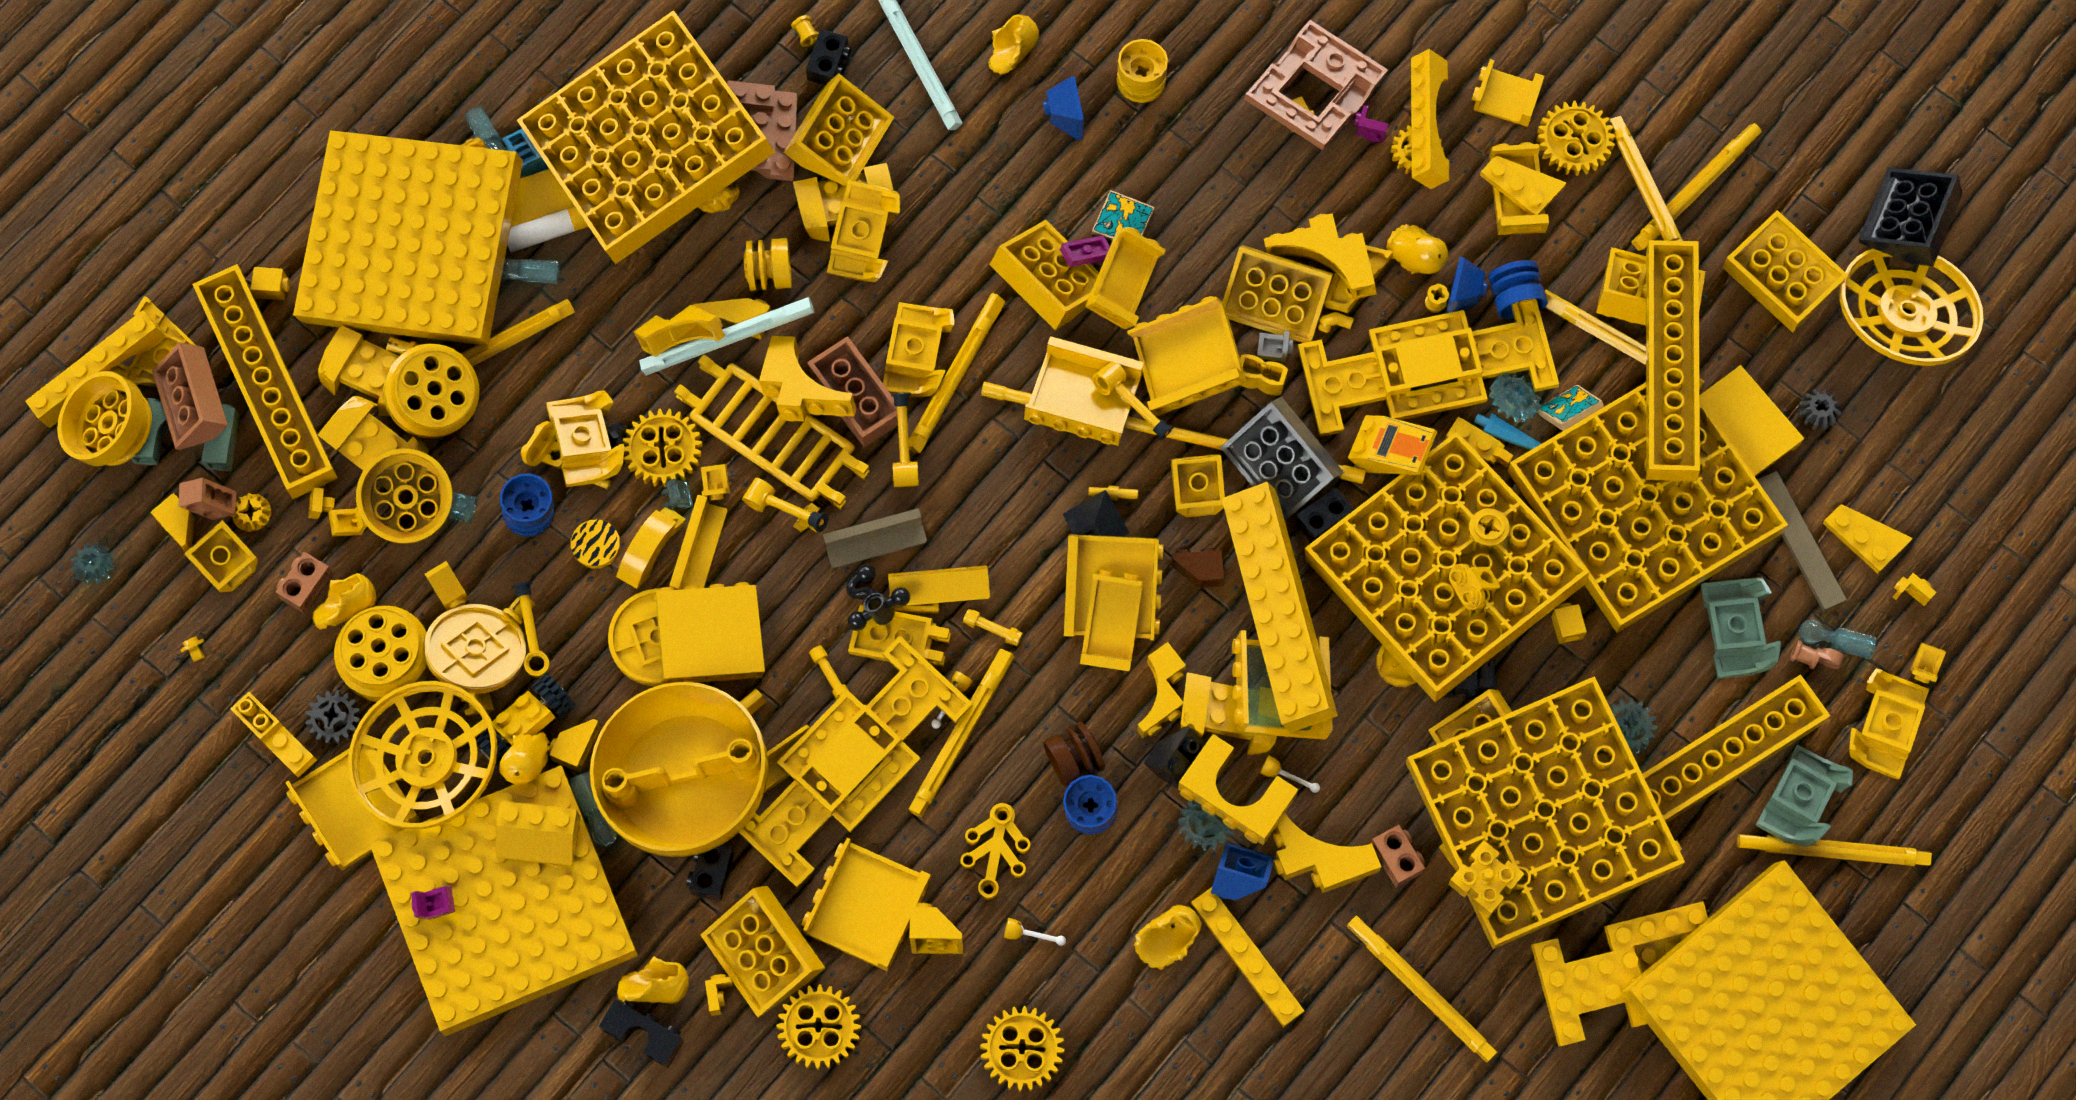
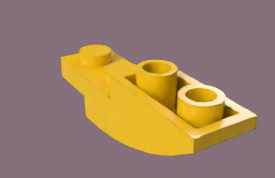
M250 692L230 708L298 778L317 761Z

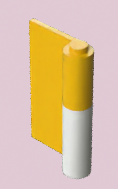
M550 169L520 178L508 239L510 253L589 227Z

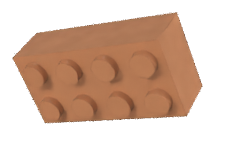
M848 336L807 362L809 374L816 383L835 391L853 394L856 406L855 416H842V419L864 448L898 426L897 406H894V398L891 397L889 391Z

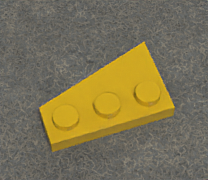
M1497 155L1480 173L1482 178L1529 215H1540L1567 184Z
M1365 245L1375 280L1393 257V252ZM1335 273L1324 302L1325 308L1349 313L1359 299L1353 300L1348 287Z
M1842 504L1823 522L1832 533L1877 574L1913 539Z

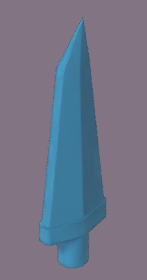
M1478 413L1474 420L1475 423L1485 427L1483 432L1528 450H1532L1541 444L1494 414L1487 418Z

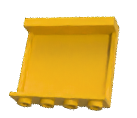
M1205 297L1198 304L1182 306L1175 313L1159 315L1156 317V320L1149 323L1142 322L1136 324L1133 329L1127 331L1128 335L1134 339L1139 361L1144 362L1143 375L1150 396V401L1147 404L1149 410L1156 416L1247 383L1225 305L1217 297Z
M1050 336L1044 362L1029 404L1026 403L1024 420L1036 425L1041 424L1052 427L1057 431L1077 434L1082 438H1091L1104 444L1119 446L1132 406L1116 391L1111 392L1109 395L1101 394L1093 385L1092 377L1109 362L1114 361L1125 370L1127 379L1122 384L1135 396L1142 378L1144 362Z
M1741 365L1699 395L1701 401L1755 477L1788 452L1797 449L1804 440V437ZM1700 419V428L1704 429L1707 433V440L1702 450L1709 456L1716 451L1719 445ZM1726 455L1722 461L1716 460L1713 462L1718 469L1728 467L1733 470L1735 480L1732 485L1736 490L1745 484Z
M1068 535L1064 636L1085 635L1093 574H1099V570L1113 571L1116 577H1124V573L1139 575L1138 580H1143L1135 638L1154 640V634H1159L1160 619H1155V609L1160 610L1161 595L1156 594L1157 584H1162V570L1157 569L1158 560H1163V545H1159V539Z
M740 582L729 587H724V584H713L709 588H700L697 585L685 587L683 590L664 587L660 591H656L654 602H656L663 670L661 675L662 684L675 682L699 683L763 677L765 667L756 585Z
M362 745L359 760L362 784L377 779L375 774L376 750L366 745ZM349 749L294 784H291L289 781L286 782L290 789L286 792L293 805L298 803L303 811L299 812V815L306 825L312 824L315 829L312 835L319 846L324 844L329 851L325 854L326 858L333 867L338 865L342 871L371 853L370 843L404 830V828L394 827L381 821L371 814L359 801L349 778ZM383 763L384 774L387 775L390 771ZM397 782L389 784L396 794L406 799ZM382 788L366 793L370 801L380 811L389 817H396L401 805L391 800L383 792ZM411 809L405 822L409 823L421 821L414 809Z
M846 838L844 844L840 843L834 855L837 858L833 867L829 866L823 878V880H826L822 890L818 889L812 901L815 903L811 913L807 912L801 925L804 926L803 931L805 935L889 972L910 927V907H916V904L921 903L931 882V874L922 870L920 873L855 845L851 843V839Z

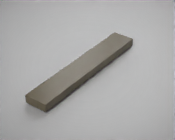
M1776 471L1757 479L1788 524L1782 537L1822 611H1827L1845 603L1847 599L1778 472Z

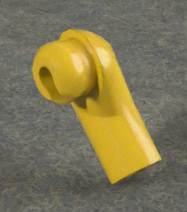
M1338 312L1329 313L1321 316L1318 329L1326 333L1334 325L1351 329L1354 318Z

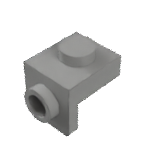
M1285 331L1284 335L1260 333L1257 357L1263 360L1286 362L1287 354H1292L1293 340L1289 339L1290 331Z

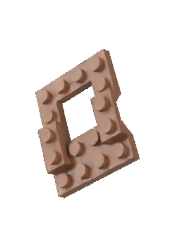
M1309 20L1296 35L1287 52L1277 63H1272L1246 93L1244 100L1321 150H1324L1344 125L1347 126L1369 100L1374 89L1386 76L1388 69ZM1303 69H1306L1340 91L1318 117L1281 93L1285 87L1288 88Z
M728 80L727 85L776 152L751 170L757 171L767 179L793 181L794 160L783 152L796 133L797 93L775 91V86Z

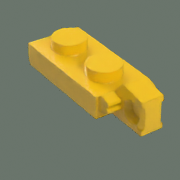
M1459 416L1445 437L1447 439L1457 431L1486 463L1494 464L1496 461L1507 468L1513 458V455L1504 449L1505 445L1500 443L1501 441Z

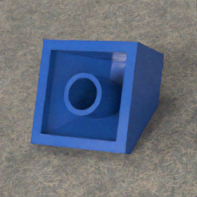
M1074 76L1046 92V101H1042L1044 114L1049 115L1051 124L1075 139L1083 140L1084 118Z
M1459 258L1446 313L1460 310L1466 311L1478 304L1480 296L1485 297L1488 282H1484L1485 272L1466 258Z
M1226 842L1211 893L1223 899L1238 900L1265 888L1275 857Z

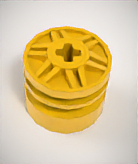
M1146 39L1131 41L1122 48L1118 58L1117 86L1125 98L1133 102L1145 103L1155 100L1162 94L1165 89L1168 66L1166 51L1156 42Z
M788 238L771 239L770 250H765L763 240H758V251H754L753 241H746L744 271L750 291H757V280L760 279L762 290L767 289L768 279H773L775 289L792 288Z

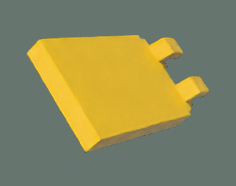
M864 605L859 606V612L863 613L866 611ZM894 611V617L888 624L879 625L871 619L867 621V625L863 630H853L848 649L851 655L889 662L882 656V653L901 636L931 665L944 667L946 657L944 652L930 649L932 640L949 643L951 638L950 629L936 626L932 618Z

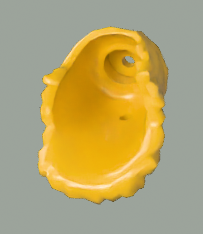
M1013 15L1002 28L992 31L994 50L988 62L989 68L994 73L1006 74L1010 70L1015 69L1036 46L1039 39V30L1036 23L1029 16Z
M1401 225L1400 228H1396V231H1392L1390 238L1387 240L1386 248L1388 251L1393 252L1392 259L1400 262L1404 269L1411 271V274L1437 273L1449 259L1446 244L1439 238L1430 236L1425 230L1415 225Z
M359 573L343 580H330L328 598L313 612V622L317 628L326 629L328 625L336 626L350 620L357 613L371 608L376 601V590L371 581Z
M540 732L533 736L526 734L516 737V735H513V745L503 755L499 765V773H501L506 781L514 785H523L533 781L541 773L548 762V750L550 749L548 745L550 742L546 734Z
M1183 905L1172 906L1168 911L1153 919L1139 930V933L1135 935V952L1150 968L1163 970L1165 966H1169L1177 960L1182 961L1183 957L1187 955L1188 948L1198 936L1202 923L1191 907Z
M653 956L641 971L629 972L627 975L622 976L617 989L618 999L623 1002L676 1003L685 997L688 991L689 977L681 964L665 962Z

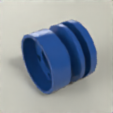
M1532 260L1515 261L1504 264L1490 272L1488 278L1492 285L1491 290L1493 294L1497 295L1494 301L1500 318L1515 319L1511 305L1516 302L1536 299L1539 311L1548 304L1544 287L1539 284L1542 279L1540 273H1538L1537 262Z
M519 474L510 478L503 485L500 492V506L506 526L513 533L523 537L536 536L543 533L551 525L554 518L552 491L548 483L541 477L533 474Z
M1094 775L1081 776L1072 781L1065 791L1063 799L1065 814L1074 829L1083 834L1094 835L1102 833L1111 827L1116 819L1118 806L1115 791L1108 781ZM1089 802H1094V806L1098 808H1094L1093 812L1090 813L1086 807L1089 806Z

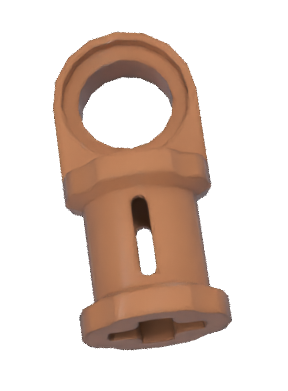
M1797 640L1789 661H1799L1809 665V668L1812 670L1815 669L1817 663L1829 668L1840 669L1844 655L1830 648L1813 649L1803 645L1802 641Z

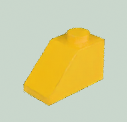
M173 493L150 513L186 552L192 547L195 517L190 511L178 507L179 498Z
M447 561L425 573L431 587L446 610L465 605L469 600Z
M592 719L560 732L558 738H554L549 746L548 752H550L552 761L581 772L601 729L599 722Z

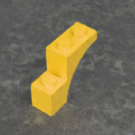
M693 305L685 308L671 320H665L656 315L634 331L643 351L655 357L684 342L697 339L719 341L725 337L721 328L723 324L719 317L715 314L711 315L704 309H699Z
M1168 642L1147 658V664L1156 681L1157 696L1151 711L1137 726V732L1142 738H1145L1147 735H1150V737L1156 735L1162 729L1161 725L1168 720L1173 722L1182 715L1183 701L1169 683L1176 684L1184 677L1183 673H1185L1186 665Z

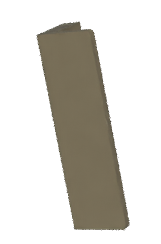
M919 508L823 534L824 543L833 569L927 543Z

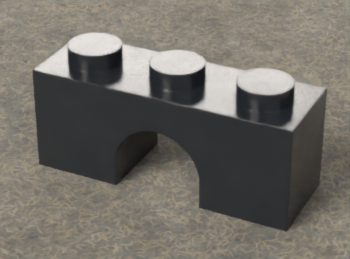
M615 999L599 1024L601 1031L622 1043L625 1042L633 1031L643 1030L647 1032L649 1041L643 1051L645 1056L669 1068L684 1043L682 1037L679 1036L681 1032L670 1025H667L666 1028L657 1023L659 1019L650 1013L645 1012L644 1015L635 1011L637 1007L629 1001H622L621 1003Z

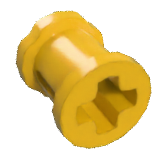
M803 15L792 22L791 27L798 33L801 39L800 44L803 47L816 43L819 32L815 31L811 25L810 16Z
M1436 284L1428 289L1425 306L1430 312L1440 313L1445 309L1449 298L1447 288L1442 284Z
M517 597L510 607L505 608L503 612L521 625L523 614L520 598ZM530 599L531 607L534 608L536 604Z

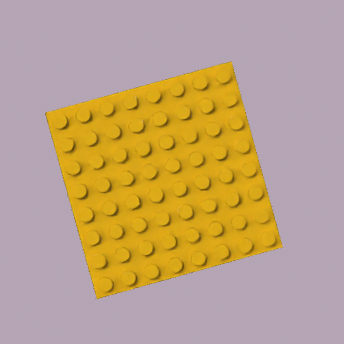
M674 10L517 119L536 150L615 264L776 153Z
M330 130L293 315L300 322L331 327H340L342 325L355 330L488 346L523 160L514 151Z
M1646 382L1513 460L1508 468V473L1539 519L1590 571L1585 587L1616 633L1782 535L1788 526L1783 516L1701 399L1700 419L1719 446L1714 453L1707 456L1702 450L1707 440V433L1704 429L1700 428V472L1697 481L1646 480ZM1726 455L1745 484L1736 490L1732 485L1735 480L1733 470L1728 467L1718 469L1713 463L1714 461L1718 460L1720 462Z
M1457 431L1429 452L1420 475L1400 474L1305 547V560L1434 702H1437L1480 668L1486 661H1489L1583 587L1588 581L1590 572ZM1482 509H1496L1502 512L1508 519L1510 526L1508 537L1501 544L1492 547L1488 545L1480 546L1479 542L1472 539L1469 523L1472 516ZM1492 521L1491 524H1489L1488 526L1483 525V527L1485 528V535H1487V533L1489 534L1490 531L1495 532V530L1493 529L1494 521ZM1456 564H1466L1469 567H1489L1498 581L1499 589L1484 590L1485 603L1480 609L1469 610L1465 608L1449 580V573ZM1482 573L1481 579L1491 583L1490 579Z
M1595 676L1407 757L1406 765L1456 872L1463 864L1468 868L1472 865L1468 860L1484 840L1500 853L1498 861L1505 865L1509 860L1524 873L1523 878L1510 894L1503 890L1501 895L1505 898L1489 918L1473 905L1475 898L1469 893L1467 894L1492 949H1496L1679 869L1685 863Z
M562 765L539 774L533 781L527 784L512 785L478 799L467 811L445 824L427 829H404L370 843L437 1025L445 1037L638 956ZM500 801L577 809L581 817L573 866L496 858V822ZM443 813L421 823L435 821L444 817L445 814ZM443 886L452 887L455 912L431 920L414 916L412 892H428Z
M1785 860L1772 864L1622 990V993L1707 1100H1830L1916 1026L1914 1021Z

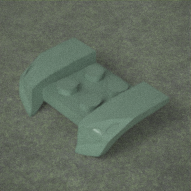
M1760 577L1701 583L1704 608L1708 610L1715 654L1713 658L1717 679L1750 676L1771 670L1778 662L1781 641L1766 644L1759 601H1763L1772 592L1764 579Z
M1796 745L1786 764L1787 767L1769 802L1765 805L1756 826L1785 842L1807 847L1817 842L1831 827L1829 824L1818 823L1833 791L1841 793L1846 788L1852 786L1853 770L1826 760Z

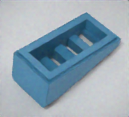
M523 129L502 138L508 151L519 152L517 154L523 160L521 173L524 177L547 169L543 158ZM524 139L523 142H521V143H519V144H517V145H515V146H512L513 144H515V143H517V142H519V141H521V140Z

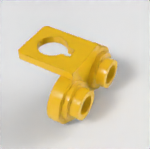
M545 421L536 426L534 434L521 449L522 460L525 464L537 466L542 462L558 469L561 468L562 459L554 461L550 455L552 451L556 452L559 450L558 443L555 441L556 435L553 423Z
M1456 564L1449 573V580L1464 607L1469 610H1478L1484 605V590H1497L1500 588L1489 567H1469L1466 564ZM1482 573L1490 579L1491 583L1481 579Z

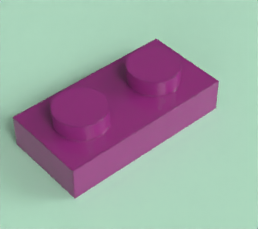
M1103 235L1062 243L1059 250L1071 268L1104 261L1110 246Z

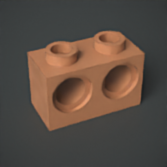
M205 478L182 482L179 484L178 507L211 520L235 515L236 491Z
M303 552L301 557H297L293 561L288 575L278 582L276 594L280 600L306 614L332 577L333 572L329 566ZM308 568H315L313 574L309 576L304 575ZM294 588H301L299 594L290 596V592Z
M1400 825L1380 834L1371 841L1378 859L1395 888L1423 874L1425 870L1424 865L1426 864L1421 853L1414 851L1411 845L1413 841L1406 829L1402 830ZM1390 839L1398 841L1400 848H1389L1387 841ZM1408 861L1411 863L1413 870H1402L1400 862Z

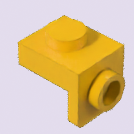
M727 464L701 467L704 489L702 496L709 497V501L722 500L725 494H730Z
M358 507L355 509L331 510L328 513L332 537L362 535L367 528V525L360 516Z
M1912 573L1908 579L1903 576L1893 587L1897 591L1892 597L1897 600L1906 591L1925 606L1936 594V591L1927 580L1920 579Z
M1921 642L1910 669L1912 674L1915 675L1914 679L1929 684L1930 680L1936 682L1938 679L1937 674L1946 651Z

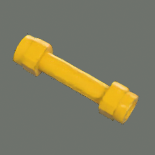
M968 609L963 619V623L972 628L978 626L1001 636L1010 645L1018 646L1023 636V633L1018 629L1011 627L1009 630L980 617V612Z
M822 645L813 648L809 654L815 665L818 664L833 688V696L838 700L848 688L845 684H841L827 660L828 654Z

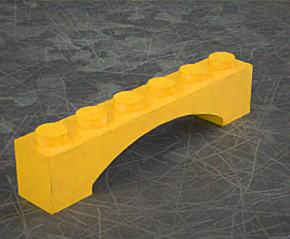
M1430 49L1411 58L1412 178L1429 189H1433L1449 181V160L1444 155L1436 121L1437 96L1441 84L1448 81V61Z
M142 310L25 402L36 417L51 428L58 422L61 408L67 396L80 381L91 374L109 371L119 363L141 352H149L167 337L156 322Z

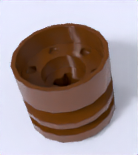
M1083 722L1075 724L1077 735L1072 728L1066 729L1067 742L1059 734L1043 740L1046 755L1065 788H1068L1072 781L1081 777L1079 770L1081 768L1088 775H1094L1092 764L1099 772L1105 769L1100 746Z

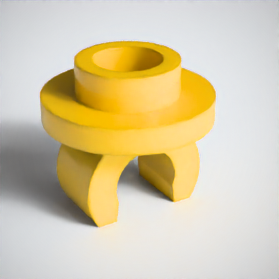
M195 636L184 641V647L180 651L183 653L189 650L193 661L196 662L205 658L199 647L205 641L204 639L198 640Z

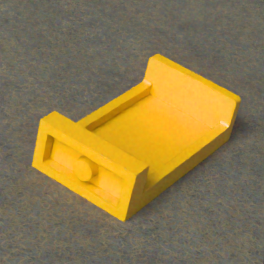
M1524 142L1519 145L1498 144L1492 147L1489 160L1491 161L1497 155L1540 172L1538 156L1540 145L1531 142ZM1492 186L1498 235L1546 233L1549 217L1548 214H1545V210L1540 215H1529Z
M1125 227L1117 231L1085 307L1123 329L1135 326L1139 318L1135 313L1158 257L1164 255L1166 249L1162 248L1157 241L1140 235V232L1135 228Z
M1099 570V574H1093L1080 664L1130 671L1143 580H1138L1139 575L1124 573V577H1116L1113 571Z

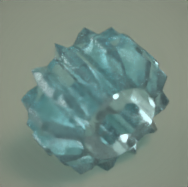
M94 542L91 547L88 543H84V550L82 551L75 548L78 556L70 557L71 562L74 564L71 566V571L77 573L76 578L79 581L85 580L86 584L91 585L93 580L97 584H101L102 576L109 578L110 575L107 571L114 570V565L110 563L114 560L112 554H109V549L106 546L100 547L99 543Z

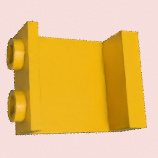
M1490 59L1488 66L1482 67L1478 79L1482 81L1481 87H1476L1473 93L1472 100L1476 101L1474 110L1528 127L1544 76L1535 73L1533 81L1497 71L1492 69L1495 60Z

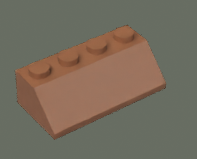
M179 342L152 371L174 446L177 450L212 441L228 426L204 347Z

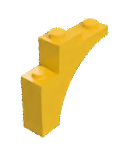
M1333 213L1319 214L1309 219L1310 228H1297L1293 232L1277 233L1264 238L1267 253L1277 256L1305 257L1330 268L1344 281L1353 300L1377 294L1363 233H1350L1343 238H1338Z
M771 337L759 382L763 396L778 397L776 405L781 420L805 422L807 414L835 415L840 417L855 416L856 406L852 393L826 388L812 380L801 369L799 365L800 352L795 337Z
M1286 813L1275 828L1276 833L1273 834L1277 847H1282V850L1276 852V860H1273V864L1277 874H1282L1284 881L1313 870L1314 873H1311V877L1315 887H1320L1322 893L1379 873L1382 867L1372 843L1363 846L1345 847L1322 842L1298 828Z

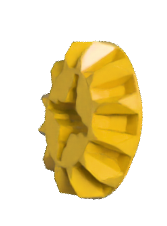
M248 493L246 496L238 497L235 515L231 517L239 529L247 532L257 531L269 522L271 506L267 499L260 494ZM249 504L252 505L254 510H257L253 512L252 521L248 514H243L249 510Z
M1488 508L1482 509L1472 516L1469 523V531L1472 539L1479 542L1480 546L1488 545L1492 547L1501 544L1508 537L1509 521L1502 512ZM1492 521H1494L1493 529L1495 530V532L1490 531L1489 534L1487 533V535H1485V528L1483 527V525L1488 526L1489 524H1491Z

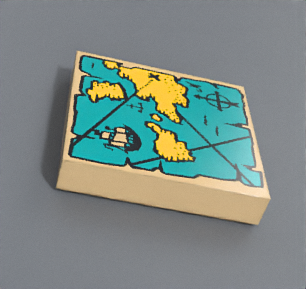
M1110 190L1093 227L1092 234L1096 236L1104 235L1106 240L1112 242L1117 231L1125 227H1132L1137 229L1140 235L1143 236L1155 207Z
M1576 385L1537 407V411L1541 417L1564 431L1600 410L1604 405L1602 400Z

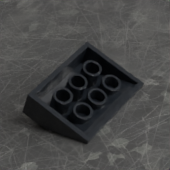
M1888 167L1858 239L1859 243L1909 264L1934 266L1962 196L1959 175Z

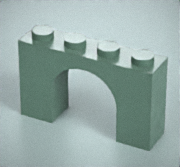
M147 398L146 400L152 412L150 433L143 447L131 460L134 464L158 466L164 436L169 431V426L162 402L158 399ZM222 404L228 426L214 440L204 443L201 462L207 470L231 472L241 416L233 406Z

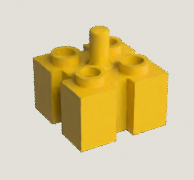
M1483 840L1468 860L1472 865L1468 868L1463 864L1450 879L1448 885L1464 898L1468 893L1475 898L1473 905L1489 918L1505 898L1501 895L1503 890L1510 894L1521 881L1524 873L1509 860L1505 865L1498 861L1500 853Z

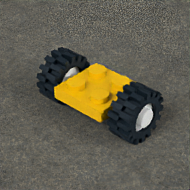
M545 673L531 685V688L541 699L540 701L527 691L492 721L495 731L500 735L496 734L497 758L495 767L498 770L503 755L509 749L506 744L513 745V735H516V737L526 734L536 735L553 719L558 717L562 720L576 707L570 696L548 673ZM486 729L475 738L477 747L490 761L491 743L488 729Z

